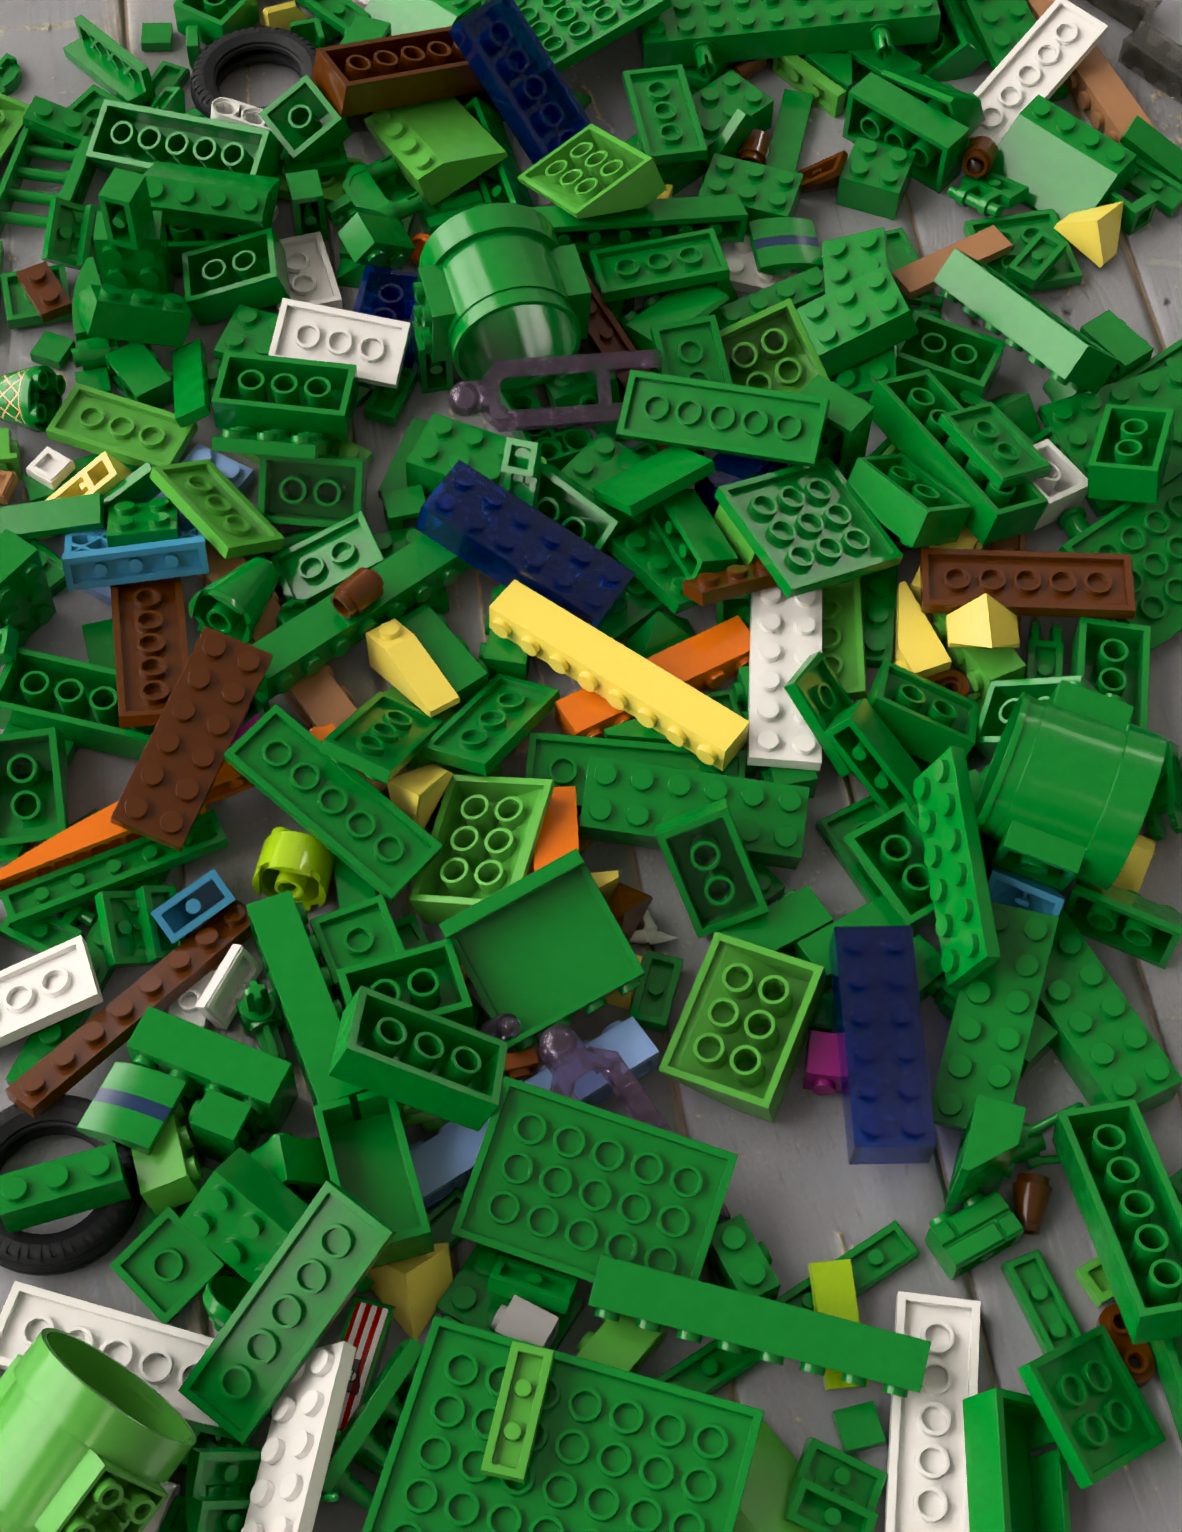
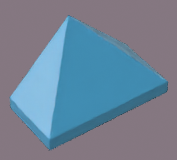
M993 869L988 881L991 901L1058 917L1066 899L1051 887L1005 870Z

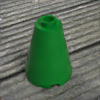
M258 557L252 558L198 591L189 602V615L191 619L195 616L200 624L197 628L199 633L201 634L204 626H207L248 644L252 640L278 584L279 574L276 567L269 560Z

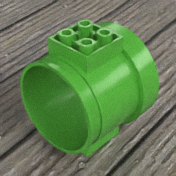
M54 1328L42 1329L24 1355L18 1354L0 1378V1532H142L168 1497V1493L160 1483H165L170 1479L196 1443L194 1431L183 1416L163 1396L117 1360L67 1332Z

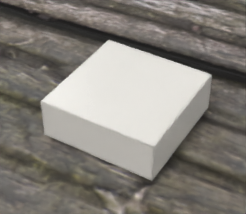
M47 446L26 467V472L29 477L55 490L75 469L73 460Z

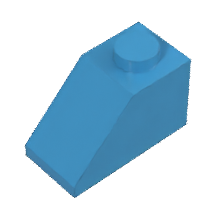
M213 868L153 910L151 915L173 944L236 899Z

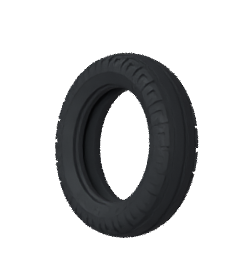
M248 27L225 34L206 47L195 62L190 81L194 106L210 119L212 101L223 97L219 92L221 82L234 70L252 63L271 62L281 64L293 69L300 78L307 74L312 80L316 48L302 36L277 27ZM262 106L258 108L265 109L267 106Z
M64 1094L36 1119L16 1104L0 1112V1171L6 1161L19 1148L45 1136H74L90 1143L95 1148L107 1145L77 1131V1126L92 1100ZM118 1142L115 1143L123 1161L131 1195L130 1199L96 1208L73 1227L51 1234H33L21 1230L9 1234L0 1219V1266L27 1275H58L83 1268L100 1259L115 1247L133 1224L143 1199L140 1193L131 1148Z

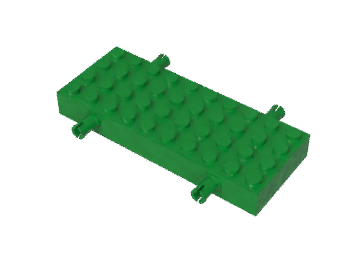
M671 0L673 7L637 27L636 33L643 69L682 64L683 67L698 66V74L706 78L705 68H707L708 77H712L717 72L716 63L778 58L790 55L799 56L812 53L875 48L878 59L884 60L882 51H885L886 60L895 55L894 46L937 42L941 12L937 0Z

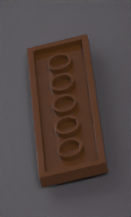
M921 548L922 613H951L985 593L1019 616L1134 619L1136 613L1131 554Z
M181 577L110 586L119 728L156 726L189 659Z
M204 626L110 818L112 824L179 852L182 851L225 761L224 753L232 746L272 662L273 654Z

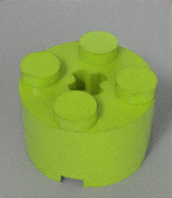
M276 827L264 841L252 879L253 889L259 897L261 892L270 897L290 890L295 903L302 901L306 912H309L311 906L319 903V907H321L326 901L334 873L335 855L310 834L291 831L285 827Z

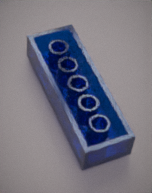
M491 0L459 20L448 31L533 165L589 124H592L514 0Z
M461 460L455 464L422 505L415 529L503 586L508 587L515 579L600 630L622 600L635 575V572Z
M912 926L834 927L829 945L849 1165L929 1163L936 1147Z

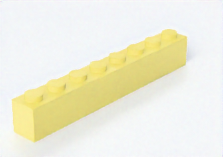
M514 579L489 606V628L497 636L511 640L519 645L526 654L536 656L548 663L555 672L566 674L577 681L586 691L595 692L605 698L615 709L624 710L637 718L643 726L657 730L665 735L672 744L678 747L682 746L694 753L703 763L713 765L723 771L747 742L750 724L748 720Z

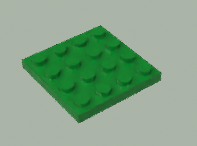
M830 457L818 459L816 468L796 465L719 486L714 497L788 599L899 565L903 558V554Z

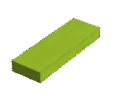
M851 1259L809 1263L808 1271L814 1311L860 1323ZM826 1368L825 1375L823 1376L825 1391L859 1388L862 1386L841 1381L843 1372Z

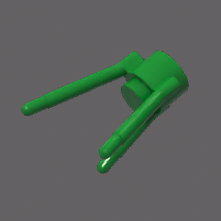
M1077 1102L1062 1110L1081 1108L1083 1104ZM1057 1113L1030 1126L1025 1148H1022L1017 1164L1026 1161L1029 1169L1041 1165L1061 1164L1058 1155L1040 1156V1152L1046 1150L1045 1140L1041 1131L1055 1125Z

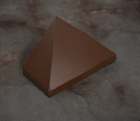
M843 150L799 170L798 173L804 174L801 194L837 188L841 173L848 159L847 152Z
M619 882L607 904L629 942L653 898L651 895Z

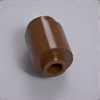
M753 129L740 146L736 158L766 165L771 146L769 135L762 130Z
M977 136L969 142L962 157V167L967 175L975 178L982 177L991 170L998 154V148L994 140L987 136Z
M360 567L334 589V594L330 597L331 603L335 610L346 619H350L353 615L359 616L384 594L382 587L384 582L375 570Z

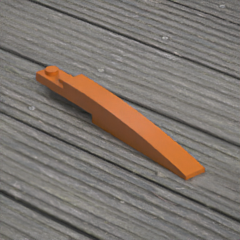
M331 723L326 726L313 727L308 731L319 741L323 742V739L335 730V726ZM224 761L199 815L207 812L205 806L255 786ZM117 801L53 836L0 869V891L143 836L111 823L110 818L119 802Z

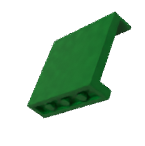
M577 848L439 924L445 938H451L454 950L503 1041L508 1042L507 1050L515 1047L518 1053L538 1043L536 1035L550 1028L552 1034L571 1025L573 1021L570 1016L584 1009L586 1014L589 1015L608 1004L605 997L619 990L621 996L637 989L642 985L639 978L646 975Z

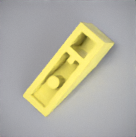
M104 451L46 500L94 493L104 495L129 476L131 471L123 463ZM47 536V537H41V538L45 540V539H48V538L53 537V536Z
M906 581L900 582L895 602L893 664L923 678L950 670L951 658L927 617L922 613L921 607Z
M395 618L365 633L370 667L430 718L460 703L458 694L417 637Z

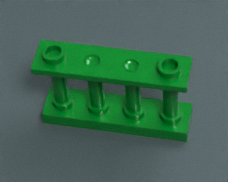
M23 128L19 139L14 141L13 154L0 183V235L5 224L41 229L47 228L48 216L12 212L11 209L14 201L50 206L51 199L59 197L83 205L97 169L85 156L91 137L83 136L78 148L66 150L33 145L30 129ZM32 158L72 163L70 170L67 169L65 172L29 167ZM23 179L63 185L61 192L58 191L57 194L20 189Z
M413 1337L399 1343L341 1431V1436L333 1444L322 1492L331 1493L332 1491L338 1493L340 1491L367 1512H369L374 1493L350 1477L351 1471L347 1467L356 1454L359 1456L365 1454L381 1467H384L389 1449L374 1439L375 1434L371 1430L380 1417L383 1419L389 1417L397 1424L399 1422L404 1406L398 1403L399 1397L395 1393L403 1381L409 1383L413 1380L419 1362L418 1358L424 1347Z

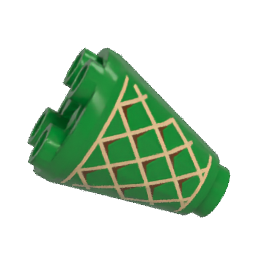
M33 366L1 375L0 420L32 431L46 432V428L62 405V395L66 389L64 377L56 375L54 370L48 366Z

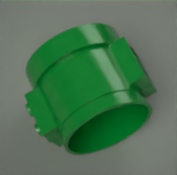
M491 203L473 207L444 222L433 232L424 245L418 267V282H413L414 297L416 303H418V305L413 306L416 325H422L423 328L420 331L423 350H429L433 363L453 360L460 377L471 386L484 391L504 393L521 391L540 385L564 370L576 356L581 339L588 338L591 289L575 244L560 246L552 224L537 210L515 203Z
M1061 680L1048 701L1038 700L1031 697L1030 694L1022 692L998 742L975 807L979 833L990 836L992 840L997 841L989 865L1061 892L1073 879L1104 890L1109 889L1118 877L1131 852L1150 806L1164 761L1167 744L1166 736L1129 723L1135 706L1127 704L1124 698L1111 693L1103 695L1089 690L1088 685L1077 680Z

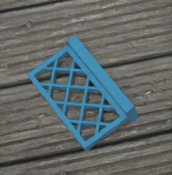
M188 519L179 520V539L109 548L106 538L107 529L65 534V551L62 553V564L68 591L209 573L206 538Z

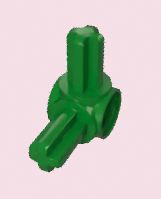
M252 980L249 982V988L244 990L245 997L241 1002L236 1003L246 1036L257 1039L261 1051L286 1061L287 1053L279 1033L284 1021L274 991L268 992L265 983L257 984L256 980Z

